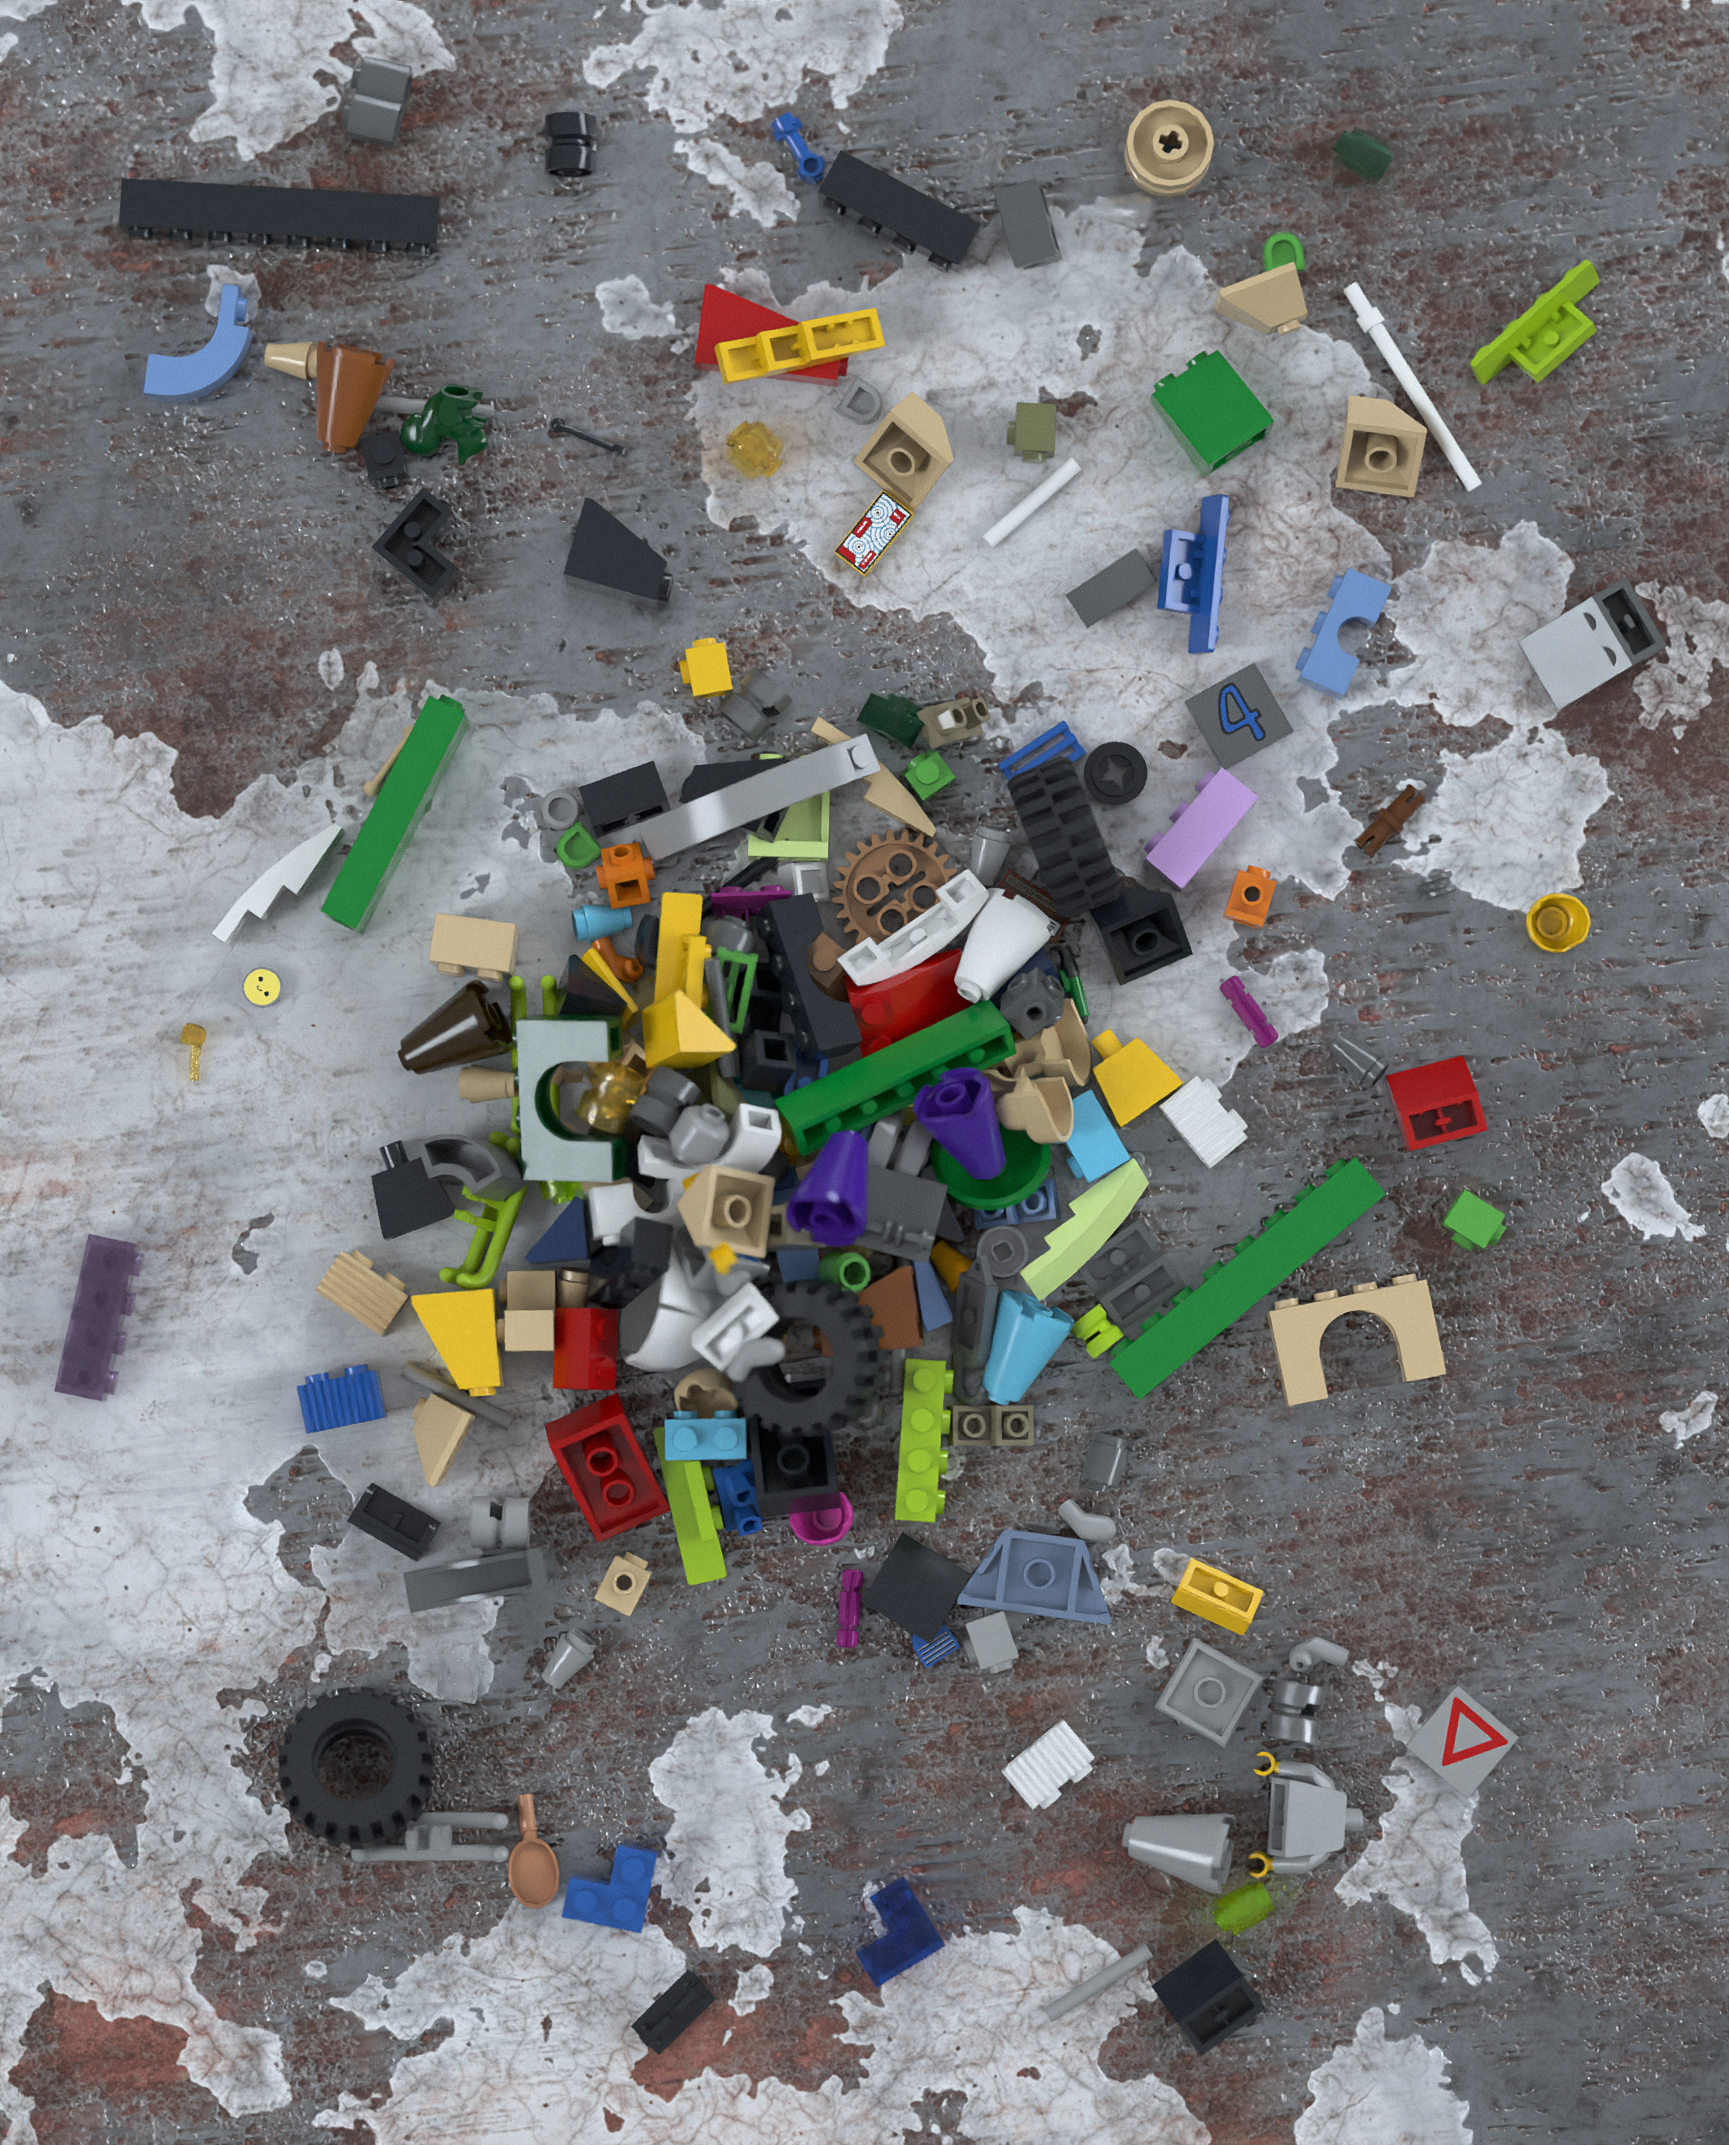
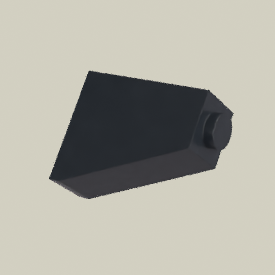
M772 758L695 765L691 775L685 779L682 785V794L679 802L683 805L790 762V760L786 758ZM789 807L735 829L773 844Z

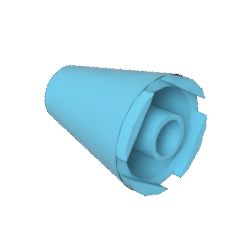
M1012 1289L1002 1291L997 1301L990 1353L986 1361L982 1386L988 1391L986 1396L1002 1405H1008L1010 1401L1018 1402L1071 1332L1075 1320L1054 1305L1050 1310L1040 1304L1035 1296Z

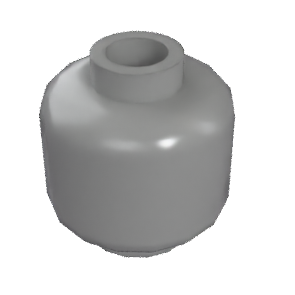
M708 1104L703 1105V1107L689 1106L686 1108L670 1132V1142L673 1146L672 1151L674 1155L682 1162L691 1166L713 1162L730 1135L729 1127L723 1120L724 1114L716 1107Z

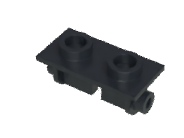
M688 1969L631 2027L640 2035L639 2038L648 2048H652L660 2055L716 1997Z

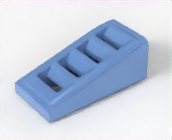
M928 1259L927 1264L913 1260L922 1328L926 1333L953 1321L954 1313L930 1259Z

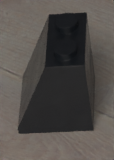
M585 497L563 573L567 585L659 611L661 601L669 602L674 586L673 574L669 573L667 561L594 499Z

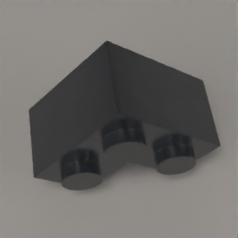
M422 487L371 548L376 556L435 605L461 576L459 569L434 548L435 544L457 520L455 514Z

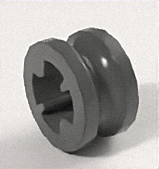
M1451 871L1443 872L1417 882L1418 887L1424 889L1423 901L1457 890L1456 885L1450 883V877L1453 876Z

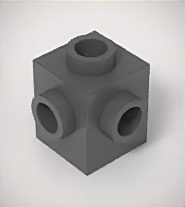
M1036 967L1027 975L1022 973L1014 978L1007 990L1001 994L1000 1013L1028 1040L1043 1027L1045 1029L1051 1028L1060 1020L1063 1014L1064 989L1054 976H1046Z

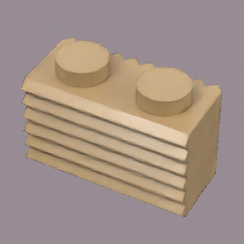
M354 1249L351 1255L342 1251L315 1291L380 1336H384L410 1299V1296L403 1292L407 1285L389 1272L383 1278L372 1271L371 1267L374 1262Z

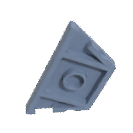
M1004 1529L957 1598V1604L1099 1624H1111V1617L1085 1540Z

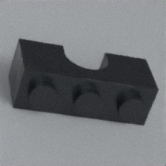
M757 962L742 1034L737 1033L742 1089L781 1092L796 1070L793 1034L780 1033V1019L783 1010L781 1002L782 991L777 977L772 975L769 963ZM747 969L738 975L733 996L735 1022Z
M637 1216L628 1222L620 1230L619 1246L602 1245L591 1255L586 1300L600 1303V1306L605 1309H624L669 1271L673 1225Z

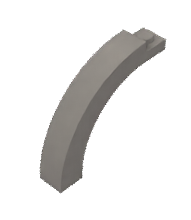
M865 733L703 796L639 824L638 827L651 860L654 862L796 803L881 771L868 736Z

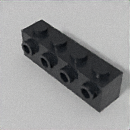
M840 150L818 191V200L824 202L822 208L827 212L840 218L847 214L858 220L857 226L863 231L874 236H878L880 232L894 239L892 244L899 250L913 255L914 251L928 257L927 263L944 273H948L950 269L959 273L981 232V223Z

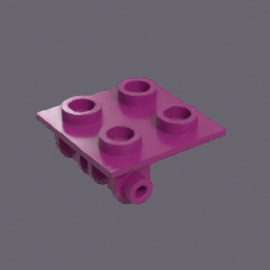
M779 885L760 887V891L744 892L742 887L735 886L721 888L720 893H711L714 917H721V919H713V921L722 920L724 915L741 919V916H745V922L750 924L749 916H756L769 901L792 897V890H784V887Z

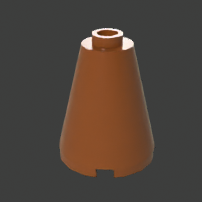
M319 340L316 363V439L323 441V449L345 454L347 447L355 448L394 369L396 359L389 357L384 363L381 362V353L339 343L338 347L332 346L331 349H327L329 341Z

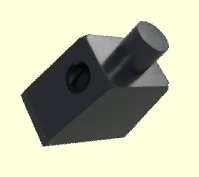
M402 1140L379 1148L387 1170L371 1176L384 1240L394 1239L454 1215L456 1207L442 1183L428 1178L421 1157L409 1161Z

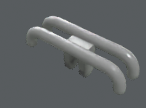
M423 1812L417 1822L411 1820L406 1825V1845H381L378 1847L366 1845L363 1846V1849H354L351 1856L358 1863L368 1861L504 1862L509 1857V1850L502 1845H452V1828H495L502 1830L507 1827L509 1818L506 1814L499 1812Z

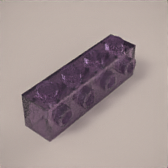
M92 1234L88 1235L54 1389L55 1392L98 1401H107L108 1394H115L119 1378V1372L113 1370L116 1355H123L128 1336L127 1332L122 1331L125 1315L132 1316L136 1301V1293L130 1292L134 1276L140 1277L144 1265L145 1254L139 1253L141 1245Z

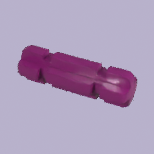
M1232 976L1220 985V991L1227 1000L1231 999L1233 1002L1232 1008L1246 1028L1254 1032L1253 1038L1261 1048H1266L1275 1042L1279 1035L1272 1024L1268 1025L1266 1023L1267 1017L1251 994L1245 993L1243 990L1245 986L1239 977Z
M844 1569L842 1571L841 1586H844L843 1591H840L838 1613L840 1629H837L836 1644L839 1647L855 1648L858 1644L859 1631H856V1625L859 1626L862 1593H859V1587L863 1585V1572L861 1570Z

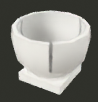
M672 1242L669 1271L624 1309H620L618 1321L620 1356L627 1364L645 1371L672 1372L700 1358H705L692 1347V1334L732 1296L726 1297L719 1292L692 1289Z

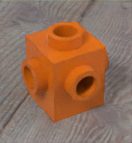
M640 842L619 844L614 847L601 849L603 865L596 866V873L600 890H608L611 909L651 902L648 881L655 880L651 857H643Z

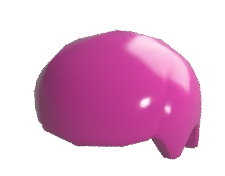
M840 1492L842 1508L790 1514L789 1524L795 1535L810 1545L822 1547L833 1545L840 1541L849 1532L853 1525L852 1520L854 1519L853 1507L847 1496Z

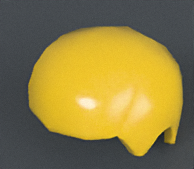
M1557 892L1546 894L1536 900L1529 907L1525 920L1529 938L1540 949L1554 953H1564L1583 943L1587 938L1591 925L1587 908L1576 897Z

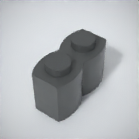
M369 56L364 57L362 66H355L351 88L356 89V94L352 104H345L341 122L342 126L347 127L346 133L349 139L395 149L414 73L411 66Z

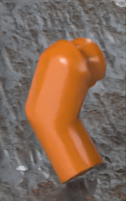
M610 936L600 938L591 943L593 949L597 950L618 981L634 983L644 974L645 968L638 963L637 958L632 959L616 953Z

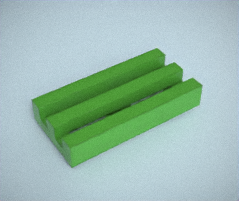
M719 946L717 957H720L721 969L723 970L724 960L732 961L725 994L728 1016L730 1015L740 963L748 965L736 1023L729 1022L731 1032L742 1034L759 954L751 953L748 955L743 954V951L740 950L729 951L726 947ZM708 995V1003L705 1010V1015L713 1022L710 998Z

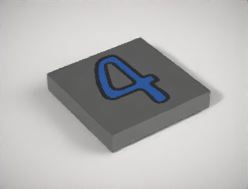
M1255 662L1185 701V705L1217 761L1225 770L1294 732Z

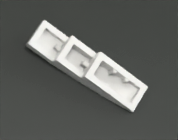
M333 824L297 846L268 869L237 900L212 934L227 945H230L251 913L266 921L287 889L301 897L345 831L337 824Z

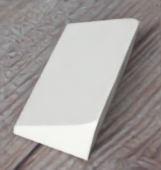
M748 1282L692 1334V1347L722 1372L732 1362L745 1341L758 1339L779 1320V1317L758 1290Z

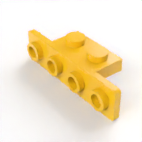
M662 893L653 1003L680 989L700 1010L707 1007L708 985H703V971L705 968L704 959L711 957V945L706 944V937L700 935L702 896L699 894Z

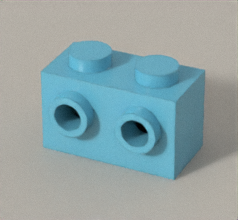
M1091 1089L1072 1100L1074 1125L1069 1140L1064 1142L1071 1157L1066 1159L1071 1172L1076 1180L1084 1177L1087 1184L1131 1159Z
M738 1410L714 1411V1419H698V1411H674V1420H665V1460L748 1458L747 1418H738Z

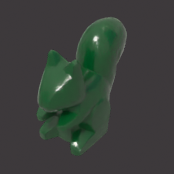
M454 383L440 387L439 392L428 399L422 414L412 413L409 419L404 420L400 433L405 447L416 455L429 456L435 454L441 448L444 437L457 441L459 465H464L469 457L483 451L489 443L488 436L480 431L488 419L472 413V408H475L478 400L483 397V390Z

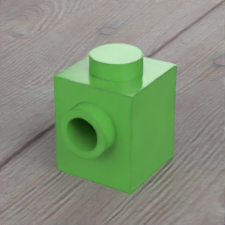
M1464 1189L1460 1191L1440 1225L1454 1233L1451 1238L1453 1242L1471 1252L1474 1247L1482 1250L1485 1249L1487 1244L1492 1247L1496 1245L1506 1229L1501 1224L1506 1215Z

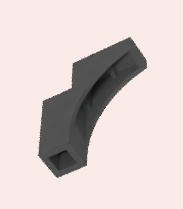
M546 1546L410 1571L403 1573L410 1612L414 1613L549 1588L553 1586L552 1578H557L559 1573L555 1553L547 1554Z

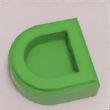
M1280 232L1272 235L1266 241L1263 249L1265 272L1294 262L1297 272H1304L1303 247L1296 236Z
M580 821L567 830L560 837L557 844L559 859L566 867L574 870H581L590 866L601 856V849H603Z

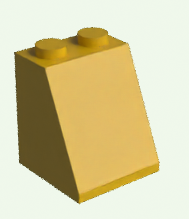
M485 1289L411 1296L414 1309L459 1389H469L470 1397L496 1395V1387L505 1386L502 1347L497 1341V1320L499 1319L497 1291Z

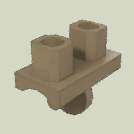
M969 697L924 708L917 712L918 718L922 721L921 735L930 744L931 749L975 738L983 734L980 724L991 719L982 697L971 701Z

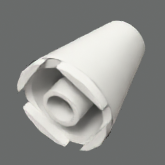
M987 889L989 897L973 919L954 978L958 986V993L971 1002L989 1000L1053 934V928L1047 929L1050 923L1049 918L1037 906L1019 895H1016L1013 900L1003 897L1004 889Z

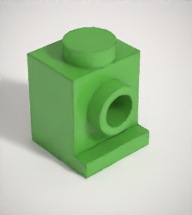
M932 750L914 758L906 765L907 768L899 773L922 806L955 783L956 778L938 752L934 753Z

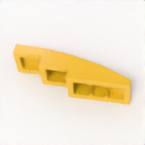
M876 308L806 320L796 326L760 332L754 337L718 343L714 349L723 385H729L804 369L885 347L877 310Z

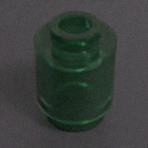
M1354 127L1351 133L1343 130L1332 150L1339 154L1335 162L1367 180L1372 177L1377 181H1380L1395 154L1387 149V144L1357 127Z

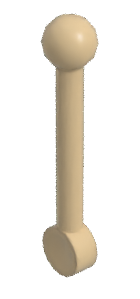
M412 725L404 728L403 738L375 778L364 785L366 795L375 796L378 794L379 784L396 762L413 728Z

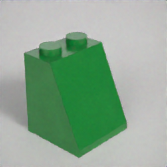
M1218 350L1210 355L1206 351L1199 353L1186 363L1187 371L1178 377L1170 373L1159 380L1153 386L1156 391L1151 395L1150 402L1203 479L1269 435L1274 424L1271 415Z

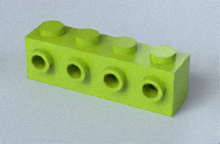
M906 1359L895 1520L935 1522L936 1514L944 1515L945 1490H938L939 1474L947 1473L948 1450H940L941 1434H949L951 1410H943L944 1394H952L953 1370H946V1361Z

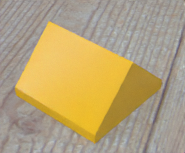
M680 989L647 1006L641 1012L646 1068H655L657 1066L666 1068H699L732 1052L737 1046Z

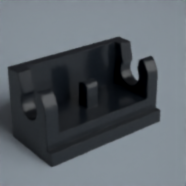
M654 760L578 787L597 838L652 819L671 810Z
M371 1483L366 1488L347 1520L350 1524L416 1562L420 1561L442 1523L374 1483Z

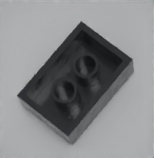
M826 1378L789 1384L805 1396H814L826 1387L827 1382ZM749 1417L756 1496L762 1518L842 1508L834 1431L811 1436H785L781 1430L772 1432L762 1427V1418L751 1419Z

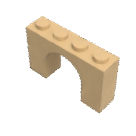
M1415 1274L1392 1278L1393 1286L1378 1289L1376 1282L1352 1286L1354 1291L1352 1295L1338 1297L1337 1290L1313 1294L1315 1300L1313 1303L1299 1305L1298 1298L1274 1302L1276 1310L1267 1312L1286 1406L1328 1398L1319 1354L1321 1337L1326 1327L1336 1317L1350 1311L1370 1313L1382 1320L1390 1329L1396 1344L1403 1382L1446 1374L1427 1279L1417 1281Z

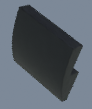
M902 1532L861 1602L931 1644L971 1573Z

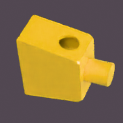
M1109 1028L1091 1041L1104 1060L1093 1068L1091 1073L1119 1129L1183 1084L1181 1079L1138 1037L1123 1047Z

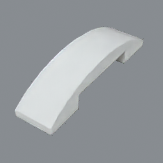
M967 869L935 891L940 899L938 904L880 944L876 945L868 937L839 957L837 961L857 986L879 982L905 972L935 954L969 924L989 897L987 889Z

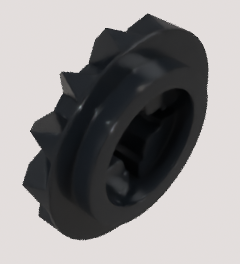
M1107 742L1098 746L1092 751L1085 763L1084 779L1087 789L1096 800L1112 806L1131 802L1142 792L1147 781L1148 771L1143 756L1136 748L1124 742ZM1108 758L1117 768L1131 766V769L1122 775V786L1124 789H1121L1114 780L1100 781L1109 772Z

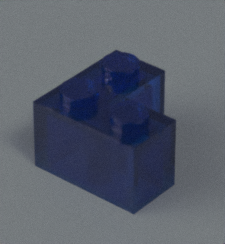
M904 1873L869 1893L871 1902L888 1929L856 1948L855 1954L875 1987L878 1988L946 1945Z

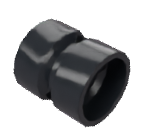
M558 112L546 115L545 140L551 143V146L545 149V174L563 178L588 177L596 174V152L589 147L596 140V117L580 112Z

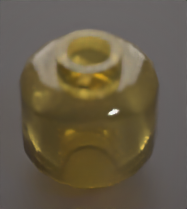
M747 420L743 421L724 441L728 446L725 451L727 460L749 480L758 478L761 475L768 479L783 464V461L779 458L783 451L782 441L761 421H754L752 423H749Z

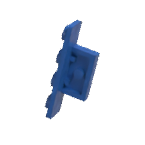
M1224 494L1203 497L1199 534L1175 529L1164 530L1157 609L1191 615L1188 653L1193 655L1213 653L1219 638V627L1217 625L1218 609L1223 597L1221 577L1222 567L1227 556L1225 548L1226 527L1230 520L1229 496Z

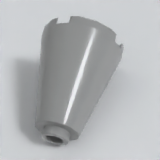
M1227 1813L1136 1816L1133 1824L1127 1823L1125 1826L1122 1846L1128 1848V1855L1134 1859L1210 1893L1221 1895L1222 1889L1220 1884L1226 1885L1235 1841L1228 1839V1829L1236 1830V1816Z

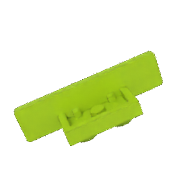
M1585 259L1578 266L1568 270L1563 280L1549 292L1540 295L1527 312L1519 319L1511 321L1500 336L1491 344L1483 346L1476 353L1470 365L1479 383L1485 385L1511 361L1515 362L1532 379L1539 383L1597 331L1594 323L1574 306L1600 281L1594 264L1591 261Z
M665 1427L656 1428L653 1434L687 1582L689 1585H696L725 1578L727 1571L717 1530L724 1529L719 1505L711 1506L708 1493L709 1490L715 1489L710 1466L702 1467L701 1460H665Z

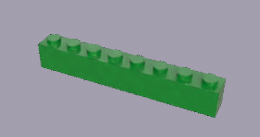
M1341 1157L1324 1172L1328 1177L1325 1182L1317 1188L1310 1183L1293 1197L1298 1203L1286 1214L1280 1208L1262 1223L1267 1228L1264 1233L1256 1239L1251 1234L1245 1237L1232 1248L1236 1254L1234 1258L1225 1265L1219 1259L1201 1274L1206 1280L1194 1291L1189 1285L1170 1300L1175 1305L1174 1308L1164 1316L1157 1311L1140 1325L1144 1331L1143 1334L1133 1342L1127 1336L1109 1351L1114 1358L1107 1364L1137 1400L1143 1398L1386 1195L1356 1157L1352 1158L1349 1162H1346Z

